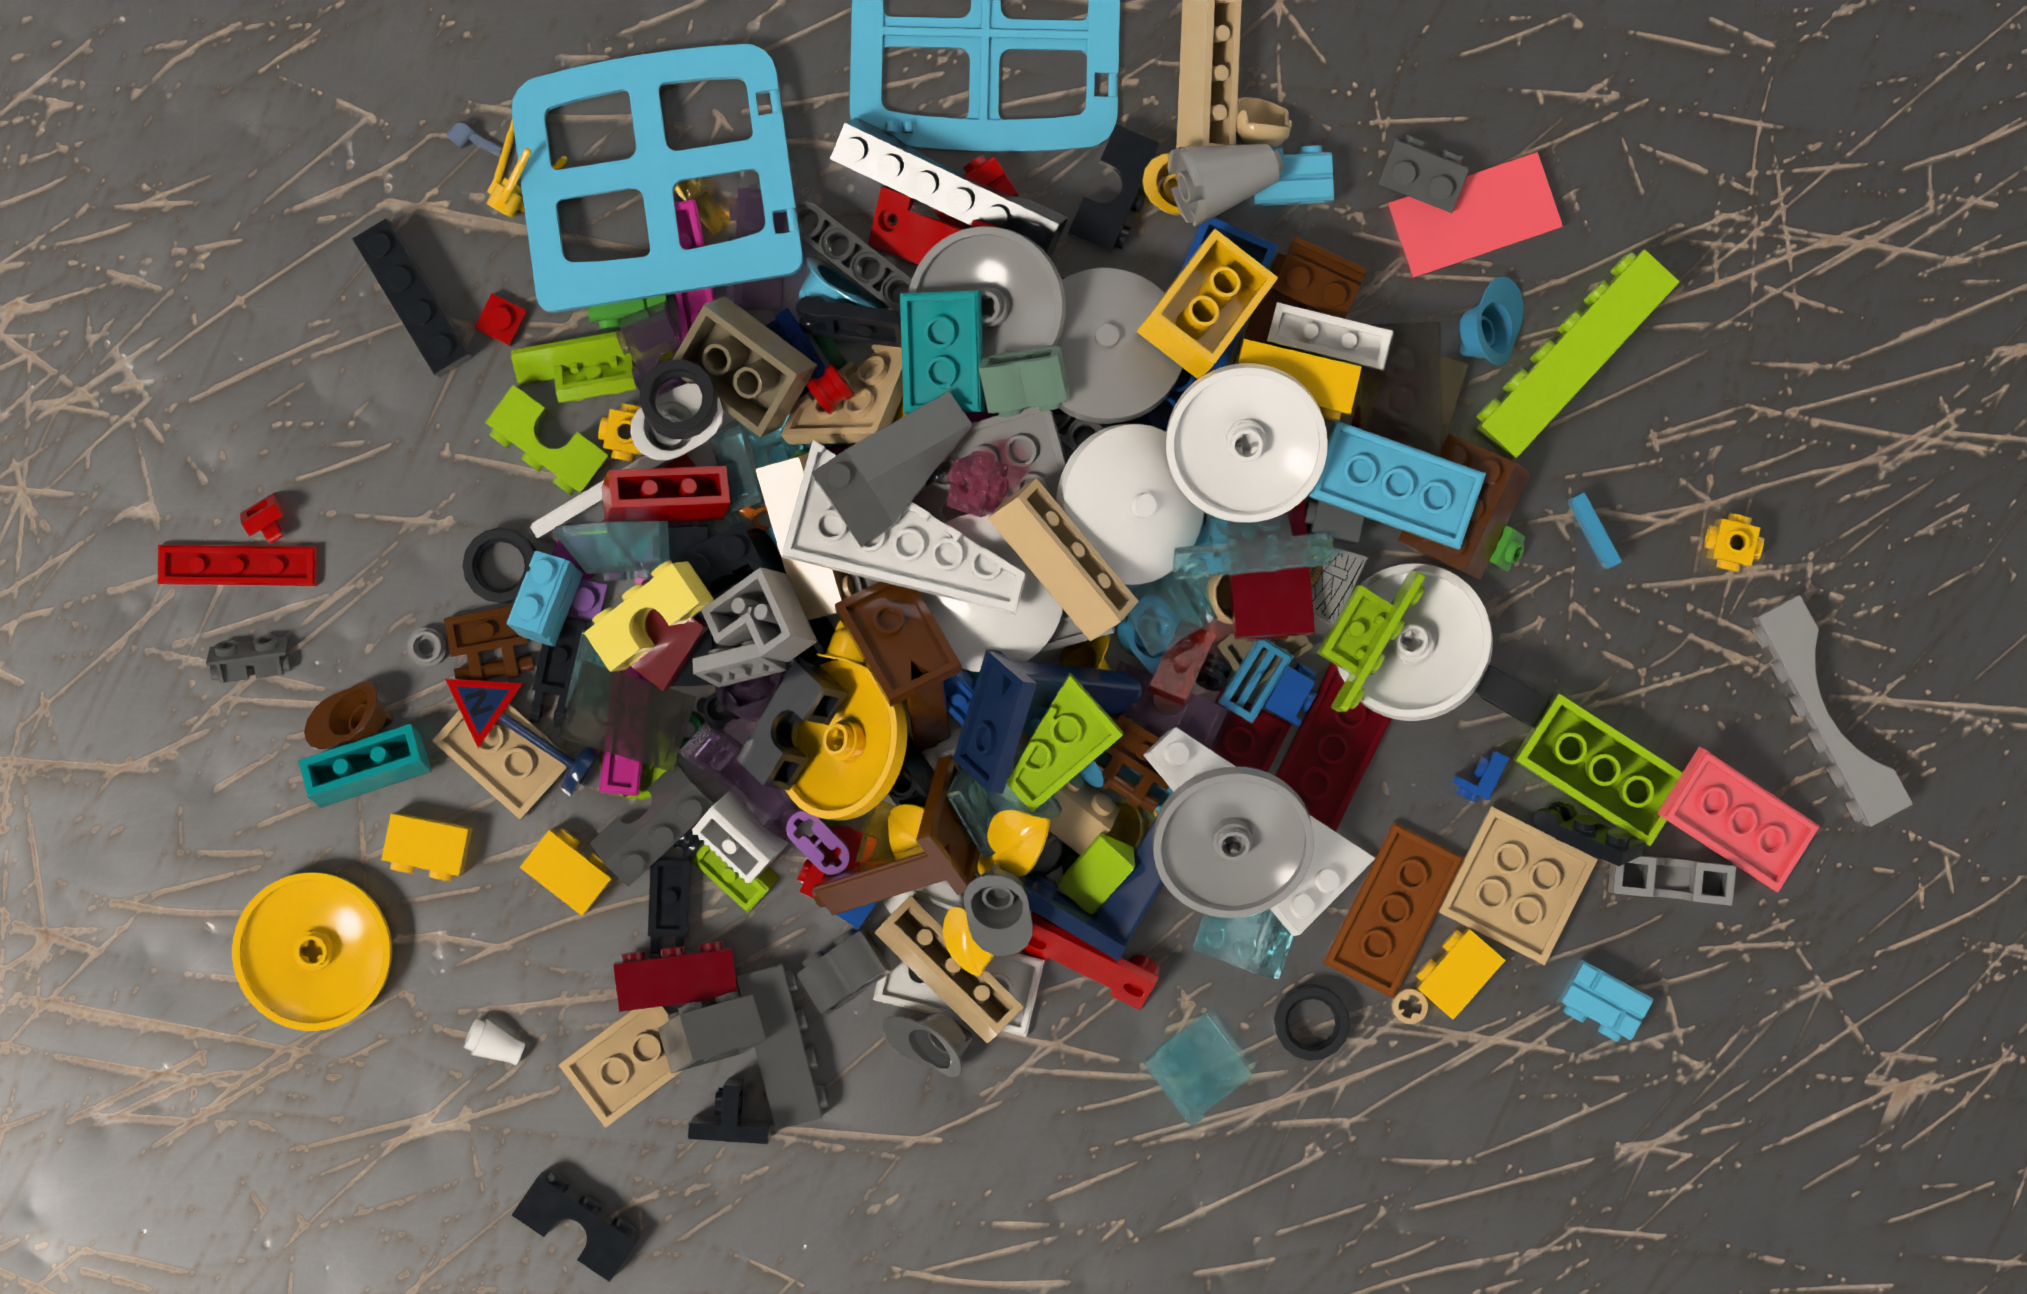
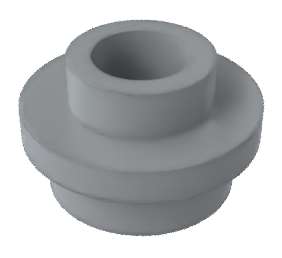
M420 628L414 631L408 639L407 653L410 659L419 666H434L441 662L446 654V640L436 629ZM426 639L431 640L434 644V650L429 655L423 654L420 649L421 643Z

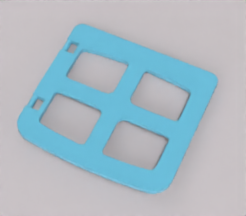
M852 0L851 120L857 117L891 133L911 148L968 152H1037L1096 147L1111 136L1118 116L1120 0H1088V16L1081 21L1009 19L1001 12V0H971L970 12L962 18L887 16L884 12V0ZM888 47L959 48L965 50L970 57L969 113L967 117L958 119L920 116L885 109L882 105L883 51ZM1011 49L1084 52L1087 56L1085 110L1081 114L1073 116L1003 120L998 113L999 63L1001 55ZM1095 74H1108V97L1094 96Z
M736 44L641 54L597 62L535 77L526 81L517 90L512 100L513 127L518 160L525 148L531 150V155L526 162L520 179L536 299L545 311L557 313L785 277L796 274L803 265V252L779 92L778 74L772 58L765 50L752 44ZM740 79L746 84L753 134L749 139L674 151L667 146L659 94L662 85ZM623 91L628 92L636 141L634 155L623 160L561 170L553 169L546 126L548 112L551 109L577 101ZM770 93L772 113L759 115L757 95ZM748 170L757 171L765 215L764 228L758 233L735 240L689 250L683 249L680 245L673 191L675 186L685 180ZM629 189H636L642 193L650 244V252L647 256L594 262H570L565 259L557 208L560 201ZM787 212L789 232L776 234L773 213Z

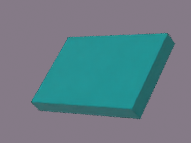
M981 291L901 293L900 316L904 414H910L947 392L951 393L963 412H985L984 391L979 372V365L983 358Z

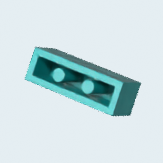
M411 724L298 760L307 797L320 808L432 772L423 736Z

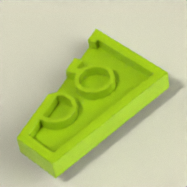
M1069 673L1015 763L1011 776L1007 779L1006 784L1031 812L1036 810L1123 736V731L1071 673Z

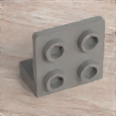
M713 638V650H710L708 655L693 658V674L717 687L786 671V662L761 657L754 640L745 641L741 647L734 648L716 644Z

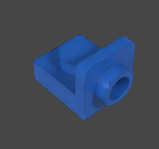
M1492 751L1490 757L1483 754L1473 773V776L1479 778L1476 785L1454 775L1451 783L1458 786L1455 793L1474 803H1477L1479 797L1489 800L1509 757L1497 751Z

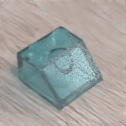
M788 417L780 429L761 438L744 425L717 433L710 438L717 466H726L730 494L729 508L731 512L765 504L755 469L792 458L795 451L806 448L805 444H788L781 436Z
M668 521L600 522L555 527V535L587 574H603V581L627 580V572H630V579L653 578L651 572L659 565L670 560Z

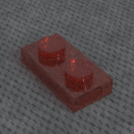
M1180 619L1153 676L1148 691L1185 707L1214 643L1216 634Z

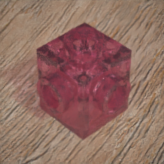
M973 451L971 455L955 460L948 474L950 489L946 506L981 518L992 514L1007 494L1009 481L1006 477L1009 465L995 461L993 454L983 451Z

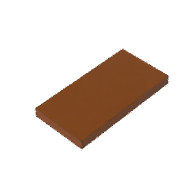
M1393 822L1322 963L1394 999L1464 857Z

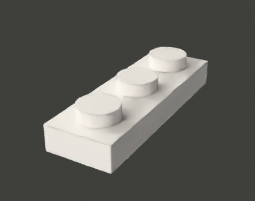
M1277 302L1267 341L1272 344L1384 371L1394 332Z

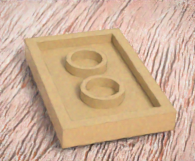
M511 703L504 711L505 714L564 752ZM460 710L432 740L520 820L568 768L499 721H497L478 749Z
M665 1006L631 1010L559 1064V1067L605 1128L680 1073L671 1074L658 1031L659 1027L669 1021L668 1015L670 1013Z

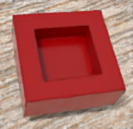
M491 293L474 329L511 347L528 311Z

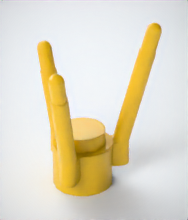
M513 119L505 138L494 179L487 190L491 195L486 202L487 205L511 218L515 217L518 210L525 213L522 187L516 183L531 155V150L525 148L510 178L504 177L503 179L515 139ZM566 156L560 157L552 165V168L560 170L567 163L568 158Z

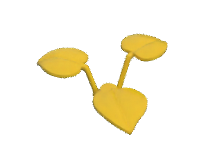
M903 804L894 807L890 811L888 832L893 854L920 846L916 839L924 807ZM1014 809L1003 810L997 813L992 818L987 833L988 843L992 850H981L978 871L980 875L990 871L994 864H999L1000 870L1009 871L1017 877L1029 873L1043 851L1051 820ZM961 906L950 908L943 922L945 946L951 957L960 967L975 976H981L994 955L982 950L974 942L969 930L965 908Z

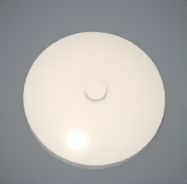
M1255 363L1233 364L1203 375L1181 395L1174 406L1167 425V460L1177 486L1198 508L1227 521L1259 522L1272 519L1291 510L1313 490L1323 472L1327 457V430L1324 417L1315 398L1297 379L1284 371L1267 365Z
M1118 424L1099 430L1083 441L1070 456L1058 484L1056 502L1124 584L1136 585L1152 582L1173 571L1190 553L1200 533L1204 511L1194 505L1177 486L1167 460L1166 432L1156 427L1143 424Z
M991 511L960 515L944 524L950 525L961 532L963 536L982 548L985 547L1026 574L1016 615L919 591L961 663V667L975 672L980 671L986 650L1000 651L1013 661L1026 662L1032 658L1054 635L1064 611L989 521L988 517L993 513Z
M1410 563L1389 567L1375 573L1360 584L1391 604L1409 572L1420 571L1426 575L1421 584L1424 586L1422 596L1413 607L1408 606L1401 618L1405 621L1401 632L1393 641L1389 639L1382 651L1385 655L1383 663L1375 674L1371 675L1369 673L1362 685L1365 693L1360 702L1376 713L1397 720L1419 721L1435 718L1450 712L1464 703L1474 693L1483 679L1490 664L1493 651L1491 623L1486 609L1476 592L1464 580L1452 572L1427 564ZM1338 667L1339 673L1345 682L1350 673Z

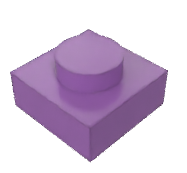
M581 579L567 616L593 622L592 619L603 611L609 585Z

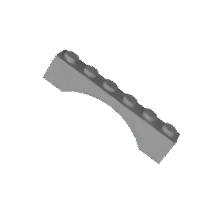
M1793 595L1752 617L1757 625L1752 628L1757 642L1762 649L1766 647L1770 649L1775 661L1770 663L1781 684L1787 681L1794 694V696L1789 698L1799 718L1806 716L1813 729L1808 732L1810 740L1818 753L1825 751L1832 764L1827 767L1828 773L1837 788L1844 786L1851 799L1846 802V806L1856 823L1862 821L1865 826L1872 827L1913 805L1896 771L1874 761L1859 751L1839 731L1829 716L1819 692L1815 672V648L1819 629L1800 595Z

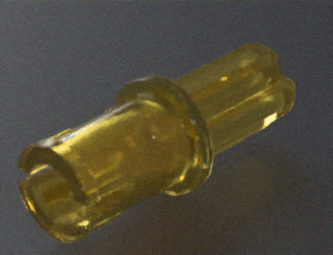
M696 179L681 181L675 186L674 190L683 201L696 198L700 220L712 234H718L728 226L730 218L708 194L710 191L708 187L703 188Z

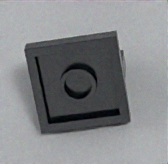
M728 1078L723 1088L719 1087L715 1094L714 1115H721V1117L694 1116L689 1122L688 1139L768 1144L772 1137L773 1121L742 1119L744 1079Z

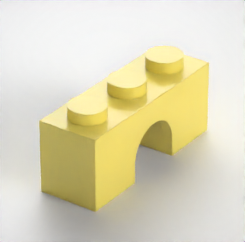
M669 560L659 565L651 572L653 579L644 586L642 584L633 586L621 596L624 602L615 609L612 607L604 609L592 619L594 625L585 631L584 634L610 672L629 668L655 647L645 628L646 617L652 609L657 610L664 617L668 625L671 626L686 623L698 614L702 608L714 601L688 561L672 563Z

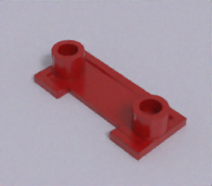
M885 185L881 186L867 245L920 264L924 256L937 243L949 235L964 229L916 212L912 206L914 198ZM978 219L973 220L971 228L982 226L997 227Z
M1034 911L1032 912V937L1028 945L1020 952L1031 957L1045 960L1044 964L1050 958L1111 988L1110 996L1141 1010L1159 978L1160 967L1154 960L1143 955H1133L1129 962L1122 958L1117 961L1080 938L1061 929L1058 925Z

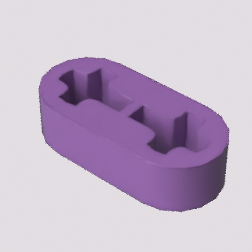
M802 809L791 814L787 822L786 831L789 839L823 873L833 875L842 872L847 867L850 858L849 847L845 841L822 818L810 815ZM798 818L802 821H806L809 818L813 820L814 823L811 830L818 838L813 841L805 833L800 837L796 835L795 831L798 826L795 820ZM823 842L831 850L836 847L840 848L839 859L842 862L838 865L834 862L826 865L822 861L825 853L818 845Z

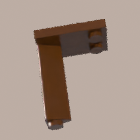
M880 581L835 603L836 613L889 706L891 707L907 699L915 752L921 753L949 739L951 733L943 681L962 672V667L919 591Z
M952 754L938 758L916 839L920 846L843 870L838 874L828 875L813 887V897L819 907H826L832 915H836L945 880L957 895L964 893L967 885L975 877L992 808L962 767L953 760Z

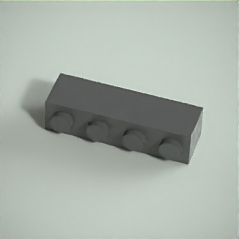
M785 962L738 974L736 977L741 997L753 994L766 1036L764 1042L755 1046V1051L775 1129L778 1130L821 1119L824 1115L822 1108L829 1107L823 1084L816 1085L812 1070L819 1069L814 1047H806L803 1032L808 1031L809 1027L804 1008L796 1009L793 993L799 992L794 970H786Z

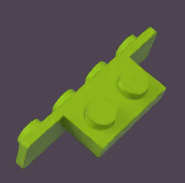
M666 324L518 348L511 351V359L518 384L522 385L555 379L558 403L580 401L590 397L620 394L625 391L636 390L635 365L671 359L673 357Z
M1420 571L1409 572L1391 604L1362 585H1356L1317 654L1350 673L1332 703V709L1337 712H1347L1349 708L1354 709L1361 701L1365 693L1362 685L1369 673L1371 675L1375 674L1383 663L1385 655L1382 651L1389 639L1393 641L1401 632L1405 623L1401 618L1408 606L1413 607L1422 596L1424 586L1421 584L1426 575Z

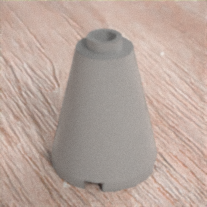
M1268 144L1179 147L1171 150L1168 156L1169 175L1176 173L1178 186L1171 188L1173 197L1184 220L1188 224L1194 222L1193 226L1209 221L1277 183L1279 173L1283 172V161L1278 150H1273Z

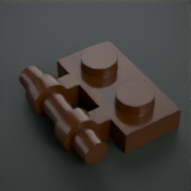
M513 606L444 618L451 657L467 655L468 666L454 669L455 679L485 681L488 678L507 675V678L510 679L520 677L521 672L535 670L532 655L521 657L516 655L515 645L530 643V639L518 635L506 624ZM502 649L503 660L482 663L480 652Z
M1120 714L1115 723L1123 731V736L1104 751L1112 759L1107 767L1094 760L1104 778V785L1101 788L1107 790L1109 787L1127 798L1128 801L1126 803L1135 809L1140 806L1153 814L1160 800L1147 793L1153 783L1166 791L1169 786L1143 754L1160 738ZM1122 764L1142 775L1137 786L1117 774Z

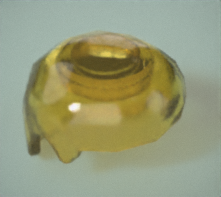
M1121 798V801L1114 803L1120 808V811L1111 830L1106 835L1134 847L1135 853L1154 822L1155 816L1140 806L1135 809L1126 803L1128 801L1127 798Z

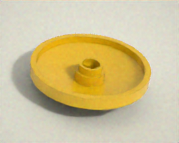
M835 660L819 666L847 690L848 694L829 725L804 720L801 722L797 732V742L801 751L809 759L790 791H785L799 808L810 815L830 820H849L862 816L872 810L885 798L893 787L905 757L907 721L902 701L890 707L869 670L844 660Z
M298 873L281 878L266 886L245 907L233 936V968L239 986L246 998L268 1019L295 1030H327L356 1018L378 997L386 983L391 967V934L379 906L358 885L329 873Z

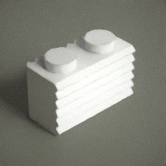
M731 790L715 803L692 829L693 835H698L699 840H704V844L710 846V851H715L716 856H721L722 862H727L728 867H733V871L739 873V878H744L745 883H751L788 845L775 829L763 821L749 808L746 802L741 800Z

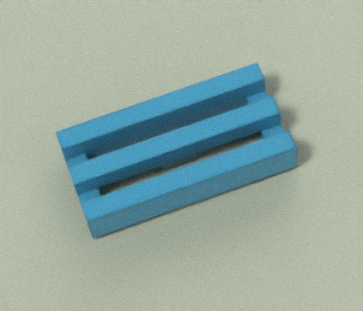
M1585 492L1568 499L1569 502L1567 503L1601 566L1609 569L1621 563L1622 561Z
M1256 638L1217 702L1253 723L1294 656L1266 638ZM1263 647L1268 649L1236 702L1230 701ZM1275 654L1281 657L1249 711L1243 709L1244 704Z

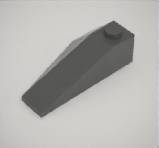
M947 392L847 448L814 470L812 475L821 491L862 548L895 526L902 517L903 511L913 498L923 490L927 480L937 467L947 459L971 428L972 423L951 393Z

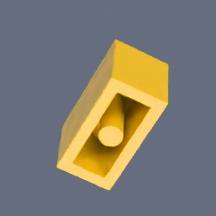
M397 812L391 813L381 860L391 862L390 869L395 871L413 873L414 867L430 870L429 877L452 881L453 875L460 876L464 874L473 828Z
M552 828L547 831L520 868L583 916L613 880L614 876L608 872L609 868L596 853L593 852L588 856L577 848L580 841L564 828H561L559 832Z
M1467 927L1462 932L1455 929L1441 946L1446 951L1436 962L1430 958L1415 975L1419 979L1415 987L1453 1020L1506 961Z

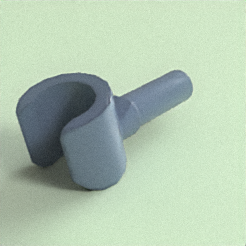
M464 123L454 124L446 134L461 149L469 140L497 156L500 155L503 147L481 137Z

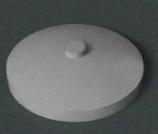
M972 227L944 238L921 260L911 280L908 293L981 291L983 358L1001 353L1024 352L1040 347L1057 346L1066 317L1064 286L1060 274L1050 257L1041 247L1026 236L1004 228Z
M1115 268L1084 270L1062 279L1066 297V317L1057 346H1061L1070 393L1068 400L1062 402V406L1058 409L1077 419L1098 424L1130 421L1155 409L1172 392L1179 380L1183 367L1136 331L1164 295V292L1154 283L1140 275Z
M1223 767L1206 771L1191 778L1169 796L1155 821L1152 848L1158 874L1166 888L1175 898L1191 909L1203 914L1236 918L1261 913L1274 907L1286 899L1299 886L1307 874L1312 861L1314 834L1310 816L1303 801L1284 781L1270 773L1254 768Z

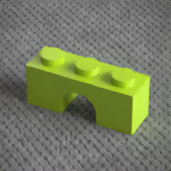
M512 385L485 422L493 428L489 435L506 448H509L513 443L523 450L524 454L521 456V459L538 472L543 467L550 470L556 475L552 482L569 495H572L575 490L579 493L588 490L611 459V455L579 432H576L568 444L562 448L549 449L544 446L538 435V427L548 409L519 387Z

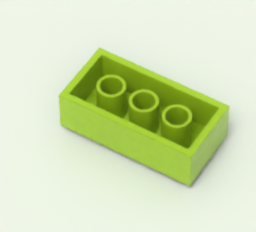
M1554 693L1535 728H1531L1512 760L1617 828L1628 831L1631 837L1645 842L1647 846H1651L1667 821L1659 816L1657 812L1682 775V772L1559 693Z

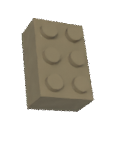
M726 296L703 305L673 360H688L699 365L710 376L723 410L760 438L782 427L817 367V364ZM680 377L687 383L696 384L688 378Z

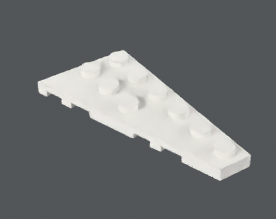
M812 441L781 553L783 558L1016 615L1026 574L985 547L982 548L963 536L961 532L950 525L948 526L913 502H910L906 507L902 517L895 526L861 548L812 475L814 470L836 455L825 449L818 442Z
M1176 727L1168 730L1143 754L1173 792L1183 783L1201 773L1217 768L1235 767ZM1310 816L1314 834V851L1307 874L1299 886L1286 899L1270 908L1292 936L1300 935L1375 859L1312 816Z

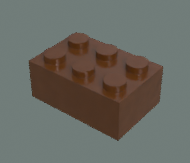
M1448 434L1438 457L1486 473L1461 547L1457 550L1406 531H1402L1398 541L1417 553L1481 580L1531 473L1517 462L1452 434Z

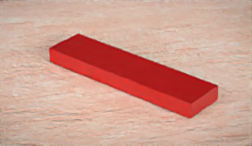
M158 545L157 584L317 586V547Z

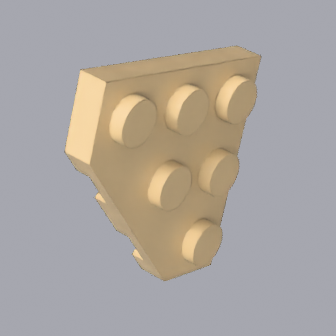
M873 344L871 346L874 351L857 365L850 361L838 370L856 396L837 404V410L831 415L823 409L814 396L811 398L806 394L796 401L781 434L788 444H812L813 440L819 444L858 443L890 425L903 396L902 348Z

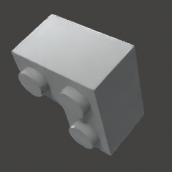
M760 567L701 609L716 644L737 648L741 647L745 641L754 640L761 657L789 662L817 642L789 577L785 573Z

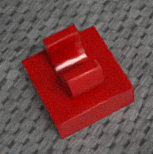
M274 493L240 513L241 525L249 537L260 530L269 544L284 537L282 534L283 529L277 521L283 517L282 505Z

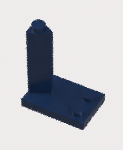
M986 650L953 760L989 793L1003 794L1007 779L1012 773L1014 756L1030 706L1049 708L1069 673L1076 678L1108 714L1123 715L1131 703H1137L1141 697V684L1124 671L1013 661L1000 651Z
M1156 818L1134 853L1135 867L1133 871L1109 896L1099 914L1094 913L1091 915L1084 911L1070 897L1057 890L1056 882L1042 874H1038L1037 877L1028 874L1023 883L1030 910L1119 961L1127 948L1128 942L1164 884L1158 874L1152 848V836Z

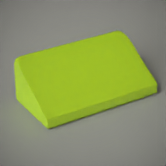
M1100 833L1058 880L1057 886L1084 911L1093 915L1133 871L1135 867L1134 847Z
M705 844L691 858V862L747 913L779 880V875L768 866L751 883H745V879L739 878V873L734 872L733 867H728L727 862H722L721 856H716V852L710 851V846Z

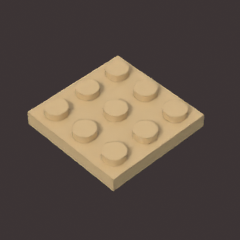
M1490 806L1437 912L1545 965L1598 859Z

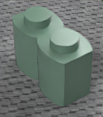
M1061 346L1040 347L1024 352L991 355L982 358L979 365L988 413H999L1001 417H1011L1022 413L1023 408L1038 407L1040 411H1051L1061 407L1062 402L1068 400L1070 388Z

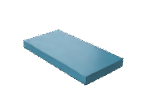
M1335 420L1328 436L1327 457L1323 472L1307 497L1459 550L1486 473Z

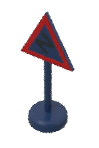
M445 679L478 749L497 721L501 722L569 768L562 779L561 789L570 797L581 785L601 754L600 749L593 745H588L574 760L505 714V709L523 683Z

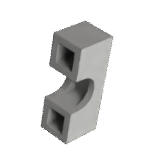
M1642 855L1621 866L1611 863L1608 891L1615 894L1665 897L1732 906L1736 866L1725 863Z

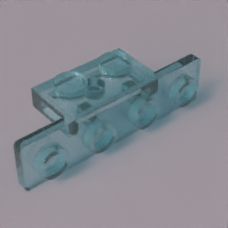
M1287 512L1272 519L1249 523L1227 521L1207 514L1206 526L1210 544L1175 548L1173 576L1176 580L1198 579L1209 576L1237 575L1249 572L1328 565L1332 559L1333 537L1331 533L1293 536Z

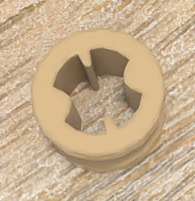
M1415 988L1401 989L1392 999L1391 1007L1394 1015L1405 1024L1419 1023L1427 1014V999ZM1410 995L1418 997V1000L1415 1002L1421 1004L1419 1012H1411L1410 1016L1406 1017L1401 1014L1404 1009L1399 1008V1003L1401 999L1408 1000Z

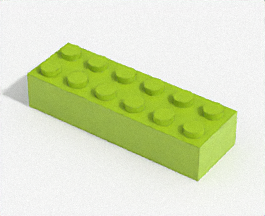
M1645 249L1636 255L1631 251L1625 255L1610 271L1615 278L1609 284L1605 281L1601 284L1599 283L1583 300L1588 307L1582 313L1578 310L1574 313L1572 312L1556 329L1561 336L1555 342L1550 339L1547 342L1545 341L1529 358L1534 365L1527 372L1523 368L1517 371L1503 386L1507 394L1502 400L1499 401L1495 397L1477 414L1476 418L1481 422L1475 430L1505 458L1513 460L1524 451L1680 282Z

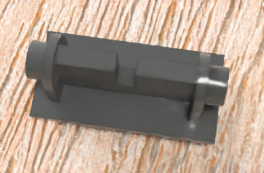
M263 635L257 637L254 641L238 643L235 640H226L217 643L214 647H210L206 665L210 666L212 680H219L220 683L249 679L247 668L249 665H254L256 678L284 675V671L291 670L290 655H285L288 636L277 638L275 635Z

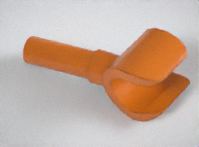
M730 500L727 510L751 519L754 526L761 530L770 528L760 525L757 520L758 514L761 511H767L766 506H760L755 509Z

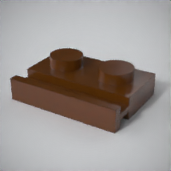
M1295 236L1278 272V279L1271 287V290L1320 313L1345 319L1368 269Z

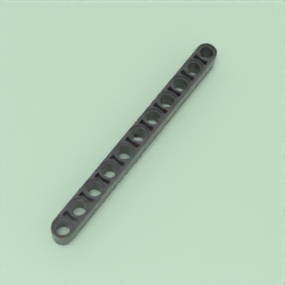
M810 202L798 204L796 212L800 238L887 306L900 311V304L893 301V292L896 287L902 284H907L910 287L912 279L817 205ZM816 213L819 218L817 227L813 231L803 232L801 228L803 218L808 214ZM847 237L849 240L848 250L843 255L834 256L832 253L833 242L837 238ZM869 261H878L880 265L878 275L870 280L864 279L862 275L864 265ZM1066 413L1064 419L1056 424L1061 441L1074 451L1079 446L1077 437L1083 429L1093 428L1096 432L1104 429L1098 423L1083 421Z

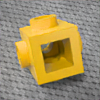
M621 403L620 411L610 409L608 417L602 416L598 440H604L603 448L612 451L611 458L634 462L635 455L644 456L634 445L632 437L625 440L619 436L620 427L625 424L631 426L633 417L641 407Z
M1729 513L1727 519H1716L1714 526L1709 525L1704 541V548L1708 549L1706 558L1717 560V568L1738 573L1741 566H1752L1753 560L1759 561L1763 550L1764 538L1759 537L1761 528L1751 525L1752 518ZM1734 535H1739L1743 539L1741 549L1739 550L1733 549L1730 545V539Z

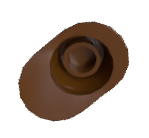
M363 681L349 689L331 695L314 708L306 722L304 730L305 740L312 748L316 749L330 748L343 742L350 744L379 734L383 728L392 723L393 717L377 698V690L373 683Z

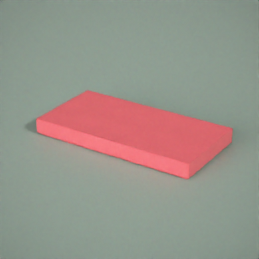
M1538 152L1468 175L1452 213L1409 196L1387 204L1412 279L1563 227Z
M1701 747L1697 749L1657 812L1659 816L1777 893L1820 827Z

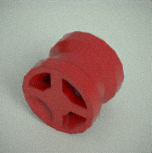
M832 364L825 369L822 377L811 379L806 383L815 399L829 415L837 410V404L841 401L850 400L856 396L850 385Z

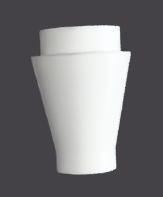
M475 1019L463 1048L470 1050L473 1056L517 1065L525 1048V1043L518 1041L488 1019L484 1022Z

